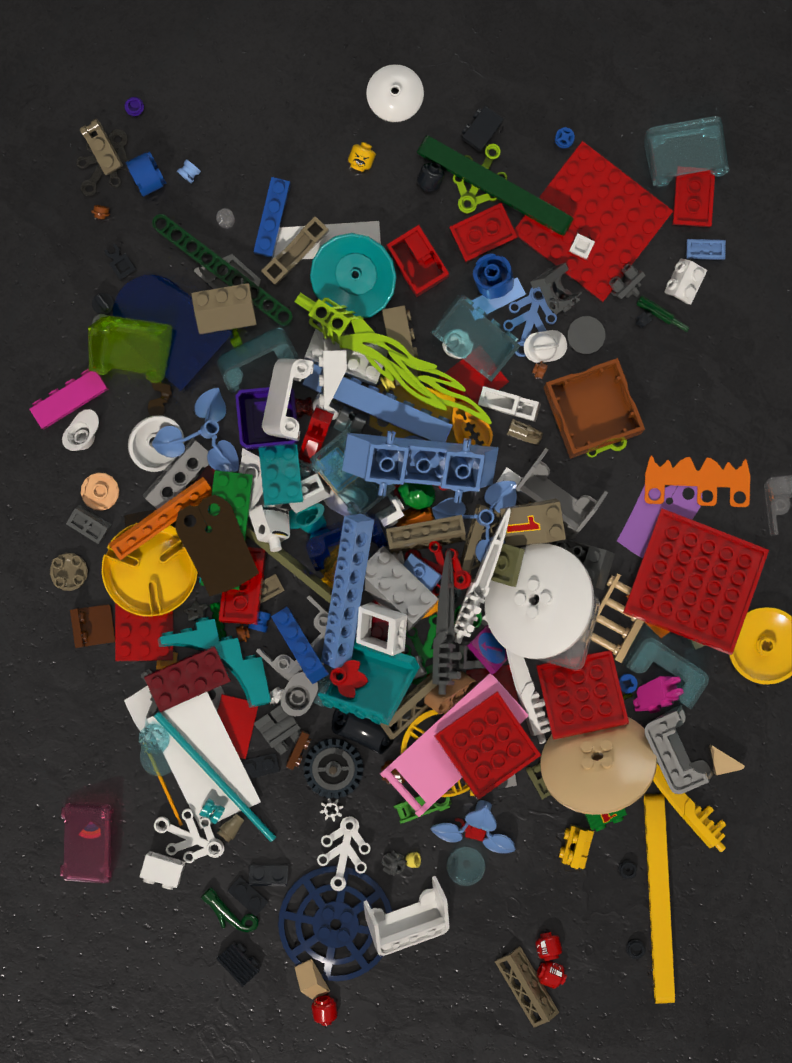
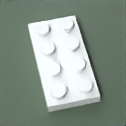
M315 329L304 359L316 363L318 362L319 355H322V351L343 350L340 349L337 342L334 345L331 338L327 337L325 339L323 333ZM363 343L387 357L388 351L374 344ZM343 349L346 350L347 370L344 375L376 386L381 373L372 366L365 355ZM375 361L378 364V366L381 369H383V366L377 361Z

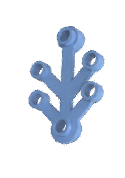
M540 287L531 288L529 296L517 302H511L509 311L514 314L518 313L521 307L532 304L529 311L512 320H506L503 324L504 330L511 332L514 327L526 321L521 340L514 347V352L518 357L526 356L525 353H520L518 348L520 346L524 347V342L530 336L533 324H535L538 332L547 331L537 313L539 305L546 315L545 321L547 324L553 325L557 321V316L549 309L543 294L541 298L535 297L537 291L541 292ZM516 304L518 310L513 311L511 305ZM548 316H554L555 320L553 322H549ZM510 322L512 323L513 327L511 329H507L505 327V324Z

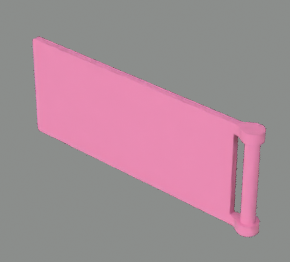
M488 674L380 773L411 805L418 817L425 813L430 806L462 778L435 739L434 735L497 691L520 724L528 717L526 711L493 675ZM394 768L426 802L421 806L391 773Z

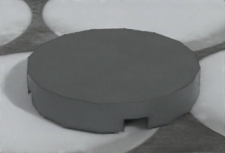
M582 316L575 319L567 331L569 345L580 354H591L598 351L605 340V329L602 323L591 316Z

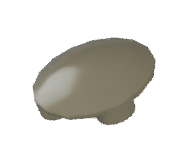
M65 553L53 559L50 567V576L57 588L72 591L81 587L87 578L88 569L85 561L80 556L74 553Z

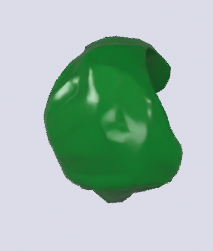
M404 483L398 487V492L404 504L412 508L424 509L430 507L435 501L436 491L432 485Z

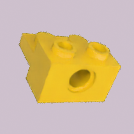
M570 824V828L565 829L563 839H566L565 847L561 846L559 852L561 863L570 865L571 868L584 869L594 831ZM571 843H575L574 850L570 848Z

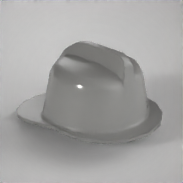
M298 672L293 675L281 696V707L284 712L294 717L305 714L317 695L318 682L312 684L304 672Z

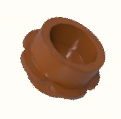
M94 205V210H91L94 213V217L98 219H105L106 216L110 215L109 208L106 206Z
M543 361L540 364L536 363L532 373L535 374V378L543 379L548 365L544 364Z
M243 624L236 627L239 642L245 641L246 643V638H250L248 627H244Z

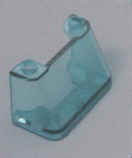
M715 116L657 126L648 129L645 133L644 145L653 186H666L673 179V176L710 170V173L717 177L729 173L721 117Z
M274 328L219 356L217 365L231 393L240 389L239 384H241L244 377L240 367L272 351L275 352L278 359H299L284 329Z
M346 428L310 458V467L315 473H320L346 504L350 515H365L391 494L396 487L393 484L387 485L386 496H379L380 484L365 481L364 478L342 471L347 433H350Z

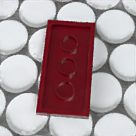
M215 645L144 676L160 712L231 682Z

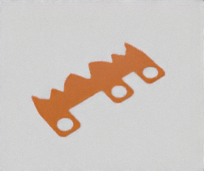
M652 455L649 459L645 472L644 498L648 504H662L664 502L665 485L697 486V503L701 506L716 505L717 487L730 488V505L733 507H747L750 503V472L746 459L743 461L742 466L736 470L730 462L722 469L716 461L707 457L699 471L696 470L690 457L680 460L674 468L669 460L659 467ZM652 488H657L660 491L661 496L658 500L654 501L649 498L648 493ZM705 490L711 491L713 493L712 501L704 502L701 499L702 492ZM738 491L746 495V500L741 504L734 501V494Z

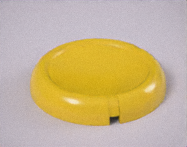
M137 523L132 524V525L126 527L125 529H123L122 531H120V532L111 540V542H112L113 540H115L117 537H119L120 535H122L124 532H126L127 530H129L130 528H132V527H133L134 525H136ZM171 525L122 560H119L109 545L106 555L104 554L102 578L108 594L121 608L135 615L153 617L175 610L186 601L196 584L198 572L180 540L176 528Z

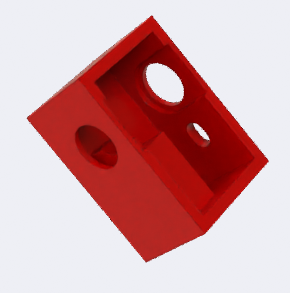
M419 225L386 245L388 253L416 297L449 277V272Z

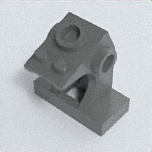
M566 263L550 267L530 282L533 289L540 287L549 309L556 315L562 310L566 313L575 304L573 301L575 300L576 303L580 301L578 296L582 294V292L571 293L562 286L561 277L569 270Z

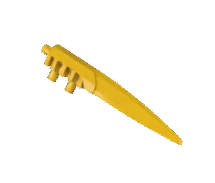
M657 764L653 781L662 794L709 848L715 846L719 852L724 851L726 847L721 840L725 835L720 831L726 826V823L720 820L714 825V822L707 818L714 811L712 807L707 806L701 811L702 808L697 805L695 806V803L685 793H673L667 784L660 766Z

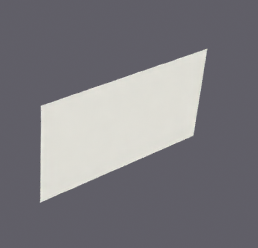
M208 692L161 712L248 807L261 802ZM153 716L147 718L182 793L194 813L198 825L202 818L199 813L208 798L213 800L217 806L221 805L225 808L218 821L240 812L241 810L166 729ZM202 820L204 826L209 824L208 820Z

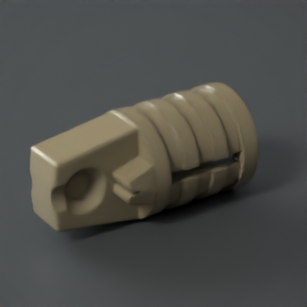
M512 419L506 435L539 445L543 433L530 425Z

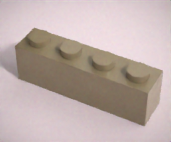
M405 305L382 309L387 337L401 343L413 357L418 358L417 348L412 347L411 340L415 339L413 328L409 329L408 321H411L409 309L405 310ZM388 344L391 349L405 355L394 346ZM406 366L415 377L421 376V371ZM395 379L396 386H401Z

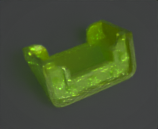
M115 316L101 317L88 327L89 371L104 375L114 368L145 373L146 379L150 382H161L165 378L172 338V326Z

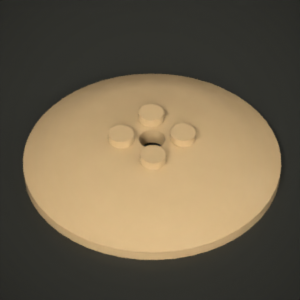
M628 717L629 724L555 740H553L551 734L541 756V773L549 793L563 806L584 814H608L630 806L650 787L657 768V757L645 736V729ZM595 755L603 756L599 761L592 759Z

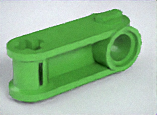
M420 795L414 797L421 806L426 803ZM446 797V800L442 803L436 801L421 816L436 810L443 811L450 808L452 804L450 797ZM406 800L393 805L399 814L400 824L418 818L415 814L416 811Z

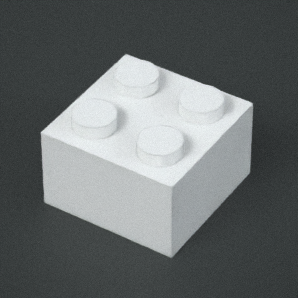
M149 851L145 856L140 878H144L143 882L149 884L161 883V887L173 890V888H177L180 884L186 862Z

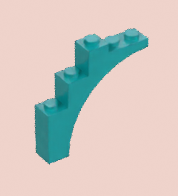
M209 617L200 618L194 624V631H192V628L182 629L181 633L173 634V631L162 633V637H159V647L180 646L203 651L215 645L224 666L231 671L240 683L246 695L249 708L266 705L271 702L262 657L256 658V655L244 657L245 660H243L238 638L233 639L232 636H227L219 641L215 619L210 620Z

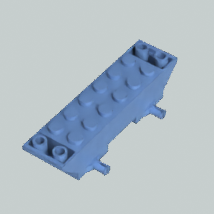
M388 431L387 436L347 433L342 471L364 478L365 481L380 484L379 496H386L387 485H403L406 482L438 485L444 489H451L455 491L453 501L461 503L463 492H479L480 488L493 484L498 447L471 445L472 440L469 438L468 440L464 438L463 444L397 438L394 431Z

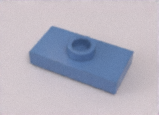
M687 239L686 259L725 260L726 240Z
M413 553L409 555L403 564L430 591H433L442 577L440 573Z

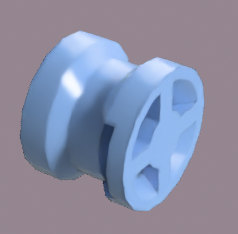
M187 159L184 161V166L177 170L191 184L194 181V177L201 172Z

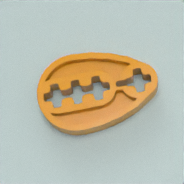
M463 401L456 402L478 412L473 406ZM453 407L452 428L457 443L463 444L464 438L468 440L471 436L470 431H465L464 429L467 427L466 423L470 422V424H475L473 427L474 432H479L478 440L484 441L482 446H490L493 434L489 424L465 411L466 419H464L460 413H456L458 408ZM472 438L471 445H475V440Z

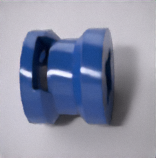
M567 127L560 128L555 136L557 146L563 149L569 148L575 139L574 132Z
M623 674L619 677L621 691L632 693L636 690L638 682L635 676Z

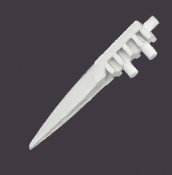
M510 508L506 510L496 529L474 582H471L467 589L454 624V632L457 633L454 640L456 643L461 644L464 636L470 637V632H473L475 628L473 622L478 620L476 614L481 612L479 606L481 603L484 604V598L490 590L488 586L504 542L511 513Z
M506 649L521 707L528 714L526 722L531 736L537 735L539 744L545 743L547 741L544 733L551 730L548 727V717L545 718L546 714L542 709L545 706L544 698L539 699V693L537 691L534 692L535 687L524 657L518 656Z

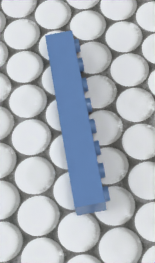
M319 362L314 364L313 374L304 378L302 385L323 394V386H319V375H322V367H319ZM343 377L332 398L428 441L446 442L453 426L449 424L450 420L445 417L431 416V411L424 408L421 411L414 408L415 404L406 400L401 403L396 400V396L390 393L383 395L379 393L380 389L369 385L367 388L361 385L362 381L351 377V380Z

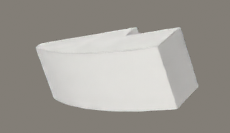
M484 386L478 402L480 406L536 422L541 405L537 401Z

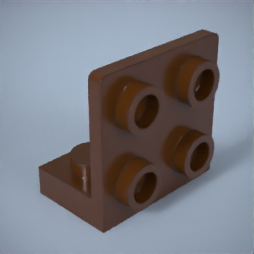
M110 604L70 610L75 648L115 642Z

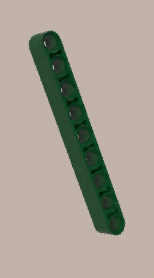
M428 135L425 136L417 150V153L425 159L438 163L441 168L562 236H565L574 220L573 217Z
M163 214L156 215L153 218L152 225L160 235L227 286H234L233 280L240 277L243 279V284L249 283L251 289L258 290L259 294L253 299V305L280 326L286 327L292 323L293 316L288 308ZM159 220H166V227L162 229L157 228ZM175 231L182 233V237L179 240L172 239V234ZM190 243L197 244V249L194 252L187 250V246ZM206 254H210L213 257L212 262L208 264L202 261L203 256ZM220 266L228 268V272L225 275L218 274ZM266 301L274 303V307L271 310L263 308ZM283 312L289 314V319L286 322L279 320V315Z

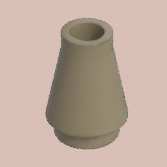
M235 814L219 827L220 830L217 834L229 843L231 839L234 840L244 820Z

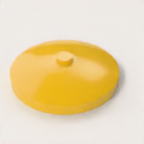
M769 607L757 608L747 612L732 655H729L733 666L743 677L755 683L768 685L782 682L792 676L791 615L782 610Z

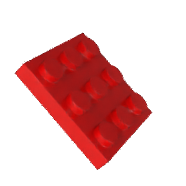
M115 603V661H173L174 646L159 647L158 639L162 637V633L173 631L174 634V612L171 611L164 615L153 617L139 616L124 610Z

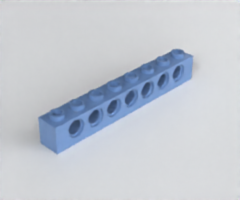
M363 514L344 516L321 657V662L332 668L342 667L345 662L352 659L358 611L361 604L374 519Z

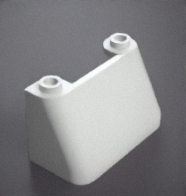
M282 358L275 363L262 422V428L266 434L299 441L301 433L299 431V423L296 419L287 417L286 412L293 381L301 382L302 379L313 374V361Z

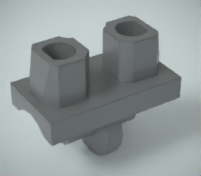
M627 264L622 268V272L626 276L623 280L615 276L609 281L612 295L620 299L624 296L629 298L632 294L638 297L640 295L638 288L641 286L640 281L646 276L643 271Z

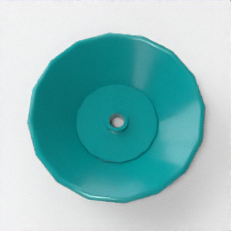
M355 233L334 236L321 245L312 260L310 273L313 291L318 299L322 301L324 298H329L340 306H347V311L356 312L355 316H362L363 318L372 317L386 307L394 294L397 278L393 260L383 245L369 236ZM353 271H357L359 277H355ZM327 301L325 302V303H326L327 305H329L330 307H334L333 305H331V304L328 303Z

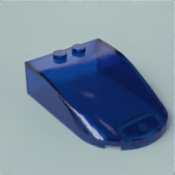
M144 275L131 280L120 290L114 302L113 320L119 335L183 393L186 391L184 389L185 386L227 339L234 337L233 333L229 330L199 334L192 297L173 281L162 276Z

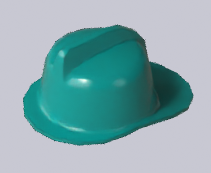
M317 503L298 513H295L293 509L290 510V529L301 528L307 533H314L320 528L325 527L327 522L323 515L324 506Z

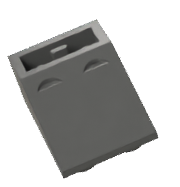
M567 538L554 541L553 545L571 552L582 562L589 573L593 587L604 590L615 553Z

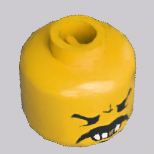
M361 142V145H353L348 157V161L351 163L350 167L361 172L371 168L376 153L371 150L372 146L370 144Z

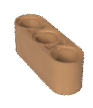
M460 671L461 678L452 679L454 685H446V695L438 694V685L426 695L424 702L438 714H443L477 685V681L463 671Z

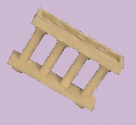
M616 573L615 576L611 575L606 584L609 587L580 641L584 643L587 638L612 651V654L615 655L614 660L622 663L644 621L626 615L631 618L633 623L630 628H624L600 615L605 604L624 614L625 606L609 597L614 587L628 595L632 588L618 581L621 575ZM597 621L621 634L622 638H624L622 644L615 645L591 632L595 622Z

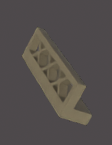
M433 673L402 699L389 725L380 724L390 739L398 736L429 708L425 702L422 707H416V704L423 697L425 700L426 695L438 686L437 684H432ZM411 709L410 718L402 719L403 715ZM398 721L397 729L392 732L389 727Z
M521 947L515 948L508 955L495 961L533 1027L551 1021L559 1013L544 985L539 982L535 970ZM504 961H508L511 970L505 967ZM514 978L519 980L521 987L515 984ZM524 995L529 997L530 1003L525 1001ZM534 1011L539 1014L540 1020L537 1021L533 1014Z

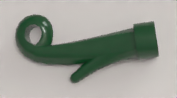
M212 887L201 896V899L206 904H209L217 915L222 928L226 927L225 920L242 932H252L258 927V919L253 914L245 915L240 921L218 897V893ZM251 920L253 924L246 925V921Z

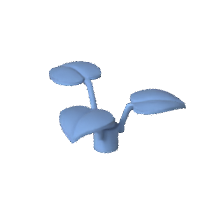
M219 388L206 391L196 400L194 406L195 414L200 418H205L206 422L201 426L200 430L182 438V433L178 428L166 426L158 431L152 441V446L158 453L174 458L184 453L185 445L183 442L201 434L206 439L212 438L213 448L209 450L207 460L214 470L237 472L239 469V459L234 446L226 440H221L217 445L215 444L217 439L215 434L219 431L217 422L222 420L226 414V405Z
M501 481L491 485L484 495L485 502L491 506L489 510L484 509L478 515H464L466 511L464 503H455L453 501L454 498H447L432 508L433 516L436 520L462 515L464 519L475 518L480 525L485 526L486 540L479 541L475 549L477 559L482 562L493 538H489V524L494 520L493 509L500 513V508L516 505L517 494L516 482Z
M484 800L478 801L475 811L466 815V823L461 829L451 823H441L430 827L431 831L442 840L459 842L463 838L461 833L470 825L486 831L487 838L483 839V844L489 850L496 853H510L516 850L514 842L509 837L502 834L491 835L490 831H494L497 828V823L491 813L492 805Z

